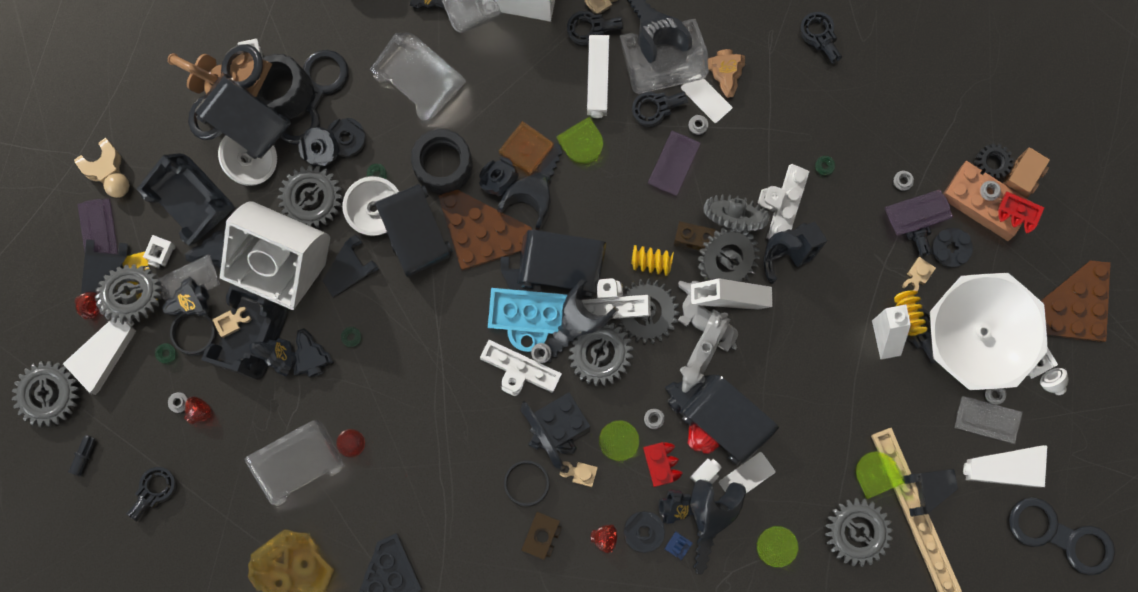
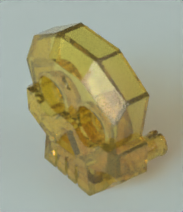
M284 529L251 554V561L248 564V578L256 590H262V592H326L335 569L318 553L319 546L310 534ZM284 554V563L275 561ZM304 560L308 562V566L306 568H302L301 563ZM278 579L282 580L281 587L276 586V581Z

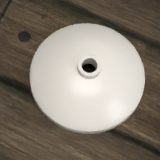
M226 135L220 143L218 157L220 165L228 177L239 184L251 186L261 184L273 174L277 164V154L274 145L262 159L257 157L255 160L246 153L247 149ZM241 157L245 158L246 163L241 161Z
M365 177L356 181L349 187L343 199V213L346 221L355 231L363 235L378 236L387 233L378 210L371 212L370 208L376 206L375 201L399 192L398 189L391 182L380 177Z

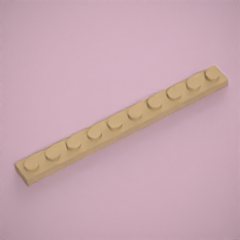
M892 428L871 435L937 591L962 592L929 514L910 517V508L921 507L918 489L915 483L904 484L903 476L910 475L911 472Z

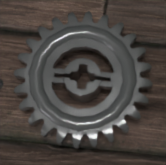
M311 165L308 166L307 170L301 166L300 172L294 169V176L287 174L289 181L283 180L282 183L285 187L278 189L283 193L277 197L279 200H283L278 206L285 207L281 214H288L287 217L294 218V220L311 227L315 224L318 229L320 228V222L327 226L326 218L333 221L334 218L331 213L339 214L335 207H342V204L337 201L338 199H343L342 195L337 194L339 191H342V188L335 187L339 181H331L334 174L327 175V169L320 172V166H317L315 170H313ZM308 183L317 184L314 188L308 187L302 190L300 195L301 201L297 204L296 194L299 188ZM323 190L324 200L321 206L313 211L303 210L306 206L309 208L317 207L321 202L319 193ZM309 195L313 196V201L309 200Z
M716 195L714 201L713 197L707 199L703 208L704 213L713 222L733 230L756 231L764 228L769 221L768 211H765V207L761 210L760 204L757 207H753L754 201L747 205V199H740L739 196L731 199V195H729L726 201L724 200V195H722L719 201Z
M723 227L721 233L715 231L714 237L709 236V242L703 243L705 249L700 250V253L703 254V256L698 258L702 262L698 266L702 270L701 276L705 277V281L725 279L742 282V278L750 280L747 273L755 274L751 266H759L753 260L760 259V256L755 254L760 249L754 246L758 244L754 240V236L749 234L747 230L740 231L739 229L733 230L732 228L727 230ZM730 244L737 245L740 255L731 248H721ZM720 252L723 253L724 255H726L727 257H729L730 259L732 258V259L735 260L737 263H735V262L732 261V260L727 259V258L724 257L722 254H720ZM716 256H718L719 262L730 270H720L716 264Z
M133 264L131 268L128 265H125L124 269L117 267L116 272L111 270L110 276L105 275L103 277L105 281L98 283L100 287L96 289L97 295L95 296L96 306L100 309V313L102 315L105 314L107 320L112 316L114 323L119 318L120 323L124 325L126 318L132 324L133 317L140 322L141 314L148 318L147 310L154 313L151 305L159 306L156 299H162L161 294L158 292L163 290L160 286V280L157 279L155 273H152L151 269L145 270L144 266L137 268V265ZM132 281V282H137L138 284H137V285H134V284H132V283H124V282ZM119 285H121V286L119 287V289H118V292L115 293V290L117 289V287H118Z
M642 279L639 280V286L632 282V289L625 286L627 294L623 293V297L649 295L650 298L659 303L661 317L653 324L652 319L656 314V306L650 301L652 309L651 316H649L650 324L648 323V316L639 317L645 321L646 326L639 324L634 317L615 318L621 320L617 324L618 327L624 326L622 333L630 332L628 338L631 339L633 336H636V342L643 338L644 344L647 343L648 339L654 344L655 337L662 341V334L669 336L667 329L675 330L671 323H678L674 316L680 314L679 311L674 310L679 307V304L672 303L677 297H669L672 289L665 292L666 284L659 288L658 280L651 285L650 279L647 280L646 285H644Z
M607 323L597 332L578 336L577 341H571L575 347L569 349L570 352L574 353L569 356V360H574L570 366L571 368L577 367L574 374L579 375L581 373L580 380L582 381L587 377L586 382L589 385L593 380L594 385L597 387L600 381L604 386L607 385V380L614 384V377H617L619 380L622 379L620 372L627 374L624 366H632L627 361V359L634 358L633 355L628 353L633 351L634 348L627 346L632 343V340L625 339L628 333H621L622 327L615 329V323H611L609 327ZM602 339L601 343L594 345L591 349L593 362L590 364L587 359L588 348L596 340ZM610 342L613 344L615 350L613 360L612 352L608 348ZM604 352H605V355H604V356L601 355V356L599 357V353H604Z
M40 361L38 367L33 363L31 365L32 370L25 368V375L19 374L21 381L14 382L18 386V388L12 390V392L17 393L16 396L12 397L13 401H17L14 408H20L18 415L22 416L25 414L23 420L27 422L30 419L31 425H35L37 422L39 427H43L45 422L48 427H51L52 421L55 424H60L59 417L67 420L64 413L73 414L69 407L77 406L72 399L80 397L73 394V392L80 390V388L72 385L77 383L78 380L70 379L73 374L71 372L66 373L68 369L65 366L60 368V363H56L53 366V362L48 361L45 366V363ZM48 379L54 381L57 384L59 389V397L58 391L54 387L48 385ZM37 382L40 385L35 389L34 395L38 401L42 402V408L37 407L31 398V391Z
M855 498L854 505L850 500H846L847 507L839 504L841 511L833 509L832 512L836 517L829 516L828 519L833 523L825 525V527L831 529V532L825 533V535L832 537L827 544L835 545L831 552L839 551L837 558L845 556L844 563L852 559V566H855L859 561L860 566L863 567L865 560L869 565H872V558L880 561L879 554L886 555L883 548L891 547L887 541L893 540L888 535V533L893 532V529L887 528L891 520H884L887 513L880 514L882 507L879 506L874 509L875 503L871 502L867 505L866 499H863L860 504L859 500ZM855 517L867 519L873 526L874 538L869 536L870 531L867 525L864 523L855 524L851 519ZM845 526L849 528L848 535L854 542L864 541L867 546L859 548L851 545L845 537ZM861 528L862 530L860 533L862 534V536L856 537L855 535L857 532L855 531V529Z

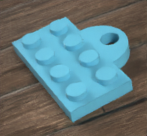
M491 288L488 328L508 330L509 340L514 347L521 351H532L536 344L545 343L548 333L558 332V326L562 322L563 303L567 294ZM526 335L533 339L530 347H524L521 343V339Z

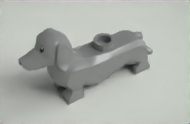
M679 281V288L685 291L688 296L682 305L684 315L680 316L678 321L686 327L691 322L695 328L704 331L712 312H719L714 309L710 312L702 305H692L691 284L700 282L692 281L687 283ZM728 324L721 338L723 342H720L718 347L726 352L729 351L730 347L736 350L737 329Z
M715 311L712 312L687 366L680 369L683 375V392L687 393L697 383L705 382L703 374L731 320L727 318L728 313L719 315Z

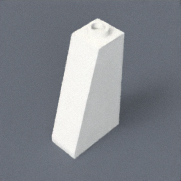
M589 35L587 115H591L593 118L607 116L609 35Z
M715 279L691 284L692 305L744 309L772 307V287Z
M906 305L886 308L872 320L880 359L897 357L902 354L911 326Z
M119 318L116 323L111 319L63 363L89 393L96 395L100 391L134 336L136 330L132 327L134 325L133 321L130 324L126 318L124 325H122Z
M1043 445L968 459L967 463L964 464L963 474L966 475V480L1038 488L1045 487L1047 446Z

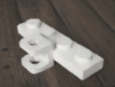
M791 164L788 167L782 189L770 186L761 190L758 204L767 210L775 211L766 239H770L775 233L792 229L809 175L808 170Z
M615 279L599 280L597 285V296L599 299L582 300L587 311L598 316L606 315L615 306L619 311L612 319L651 316L650 296L623 297L622 284Z
M488 340L480 356L481 360L506 371L502 379V391L513 396H517L521 392L525 381L553 393L562 373L491 340Z

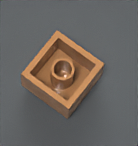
M1029 147L1018 157L1003 184L1028 198L1039 186V183H1037L1039 179L1043 178L1049 167L1047 164L1050 159Z

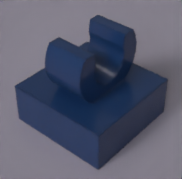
M675 531L664 549L682 560L693 543Z

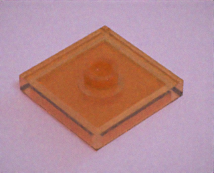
M522 121L499 149V154L508 158L516 166L531 175L552 149L554 143Z

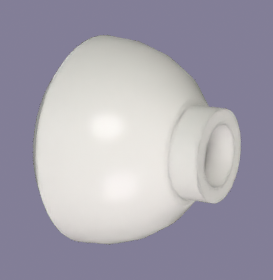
M1054 368L1047 371L1040 379L1041 386L1046 391L1056 395L1064 394L1067 391L1066 386L1069 380L1067 371L1063 368Z

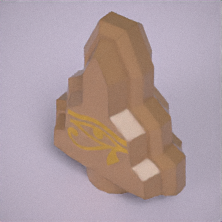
M730 49L720 50L717 52V56L706 59L708 70L712 71L714 79L720 82V88L727 98L734 97L737 89V79L741 76L742 68L745 66V56L733 54V51Z

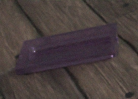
M671 131L648 184L677 196L700 146V142Z
M941 190L885 207V211L897 236L953 218L950 205Z
M95 199L78 204L84 252L86 239L95 240L94 252L118 254L110 199Z

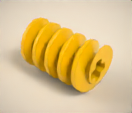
M634 245L631 261L633 270H637L640 265L642 272L648 267L649 273H652L656 268L657 274L664 270L665 276H668L671 271L674 252L669 257L667 250L661 255L660 249H657L655 254H653L652 248H649L646 253L644 246L637 251V246Z
M905 291L894 297V301L897 303L896 306H907L911 324L908 332L910 336L927 331L926 327H921L926 321L919 319L924 316V313L917 312L922 309L921 304H916L921 301V298L914 297L918 291Z

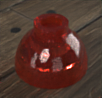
M85 292L76 297L75 308L82 318L87 320L93 319L100 313V309L96 306L97 301L95 300L97 293Z
M189 397L187 399L184 409L186 415L184 418L188 423L201 422L212 415L210 406L204 400L198 397Z
M355 429L344 430L339 434L336 441L338 451L345 457L359 455L365 445L363 435Z
M607 524L599 527L597 530H593L590 537L591 542H594L596 547L602 552L610 553L617 542L615 526Z

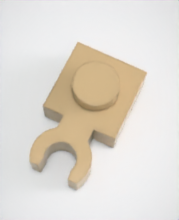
M585 0L584 2L592 13L596 15L611 8V2H616L617 0Z
M918 257L907 273L912 278L906 280L902 288L912 284L914 287L913 291H918L919 283L924 285L936 267Z
M245 307L239 308L234 315L230 310L212 319L221 338H225L240 330L239 323H248L252 320L250 316L246 318L241 317L242 313L247 311Z
M563 462L564 466L569 467V472H560V476H574V483L588 487L593 486L597 467L580 462L577 463V467H573L571 463Z

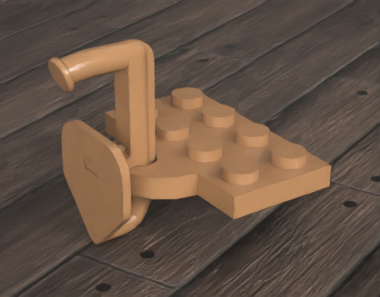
M172 53L168 56V63L170 65H176L190 72L187 88L197 94L203 91L207 94L221 75V65L217 66L216 59L207 54L199 56L195 65L178 57L177 54ZM242 53L233 60L230 74L234 81H243L251 75L254 68L253 57L249 53ZM263 59V70L259 80L253 86L245 89L255 97L272 66L270 62Z

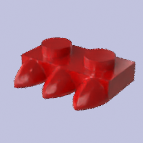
M1006 191L997 211L1000 222L1011 217L1013 228L1024 222L1025 231L1029 233L1036 228L1044 207Z
M661 442L643 447L653 487L675 482L683 474L679 470H670L679 461L674 456H667L675 448V445L671 443Z

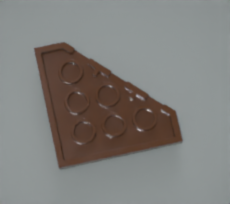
M459 190L438 195L462 271L501 259V257L521 253L523 236L528 230H532L530 226L504 213L497 212L496 209Z
M1090 260L1041 300L1045 309L1047 336L1097 342L1106 341L1110 262Z

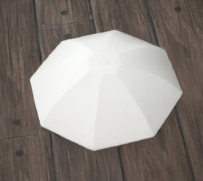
M1009 273L960 276L930 311L933 359L969 390L1017 387L1048 352L1044 304Z

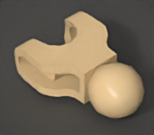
M104 138L99 142L102 154L97 161L88 162L82 155L74 161L88 179L101 181L104 184L105 192L109 196L120 198L128 192L129 182L119 171L121 164L120 154Z

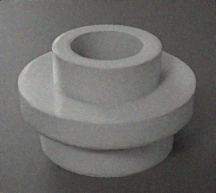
M695 115L690 119L688 126L692 133L700 135L708 129V121L704 116ZM696 122H701V123H702V126H701V127H697V126L695 125V123H696Z
M900 171L894 177V185L902 191L910 189L914 183V178L908 171ZM904 178L907 183L902 184L900 179Z
M986 181L980 188V194L985 200L994 201L1000 196L1001 188L994 181ZM987 189H992L993 194H988Z
M545 343L536 344L531 351L532 358L538 363L547 362L552 354L550 347ZM540 349H543L545 351L544 356H540Z
M1004 388L986 389L985 397L989 403L998 405L1005 400L1006 391ZM993 391L998 393V398L992 396Z
M174 393L168 399V407L175 413L185 411L189 405V400L183 393ZM177 399L181 400L179 406L175 405V400Z
M650 409L644 416V422L647 427L658 429L664 423V415L658 409ZM657 416L658 421L653 423L650 417Z

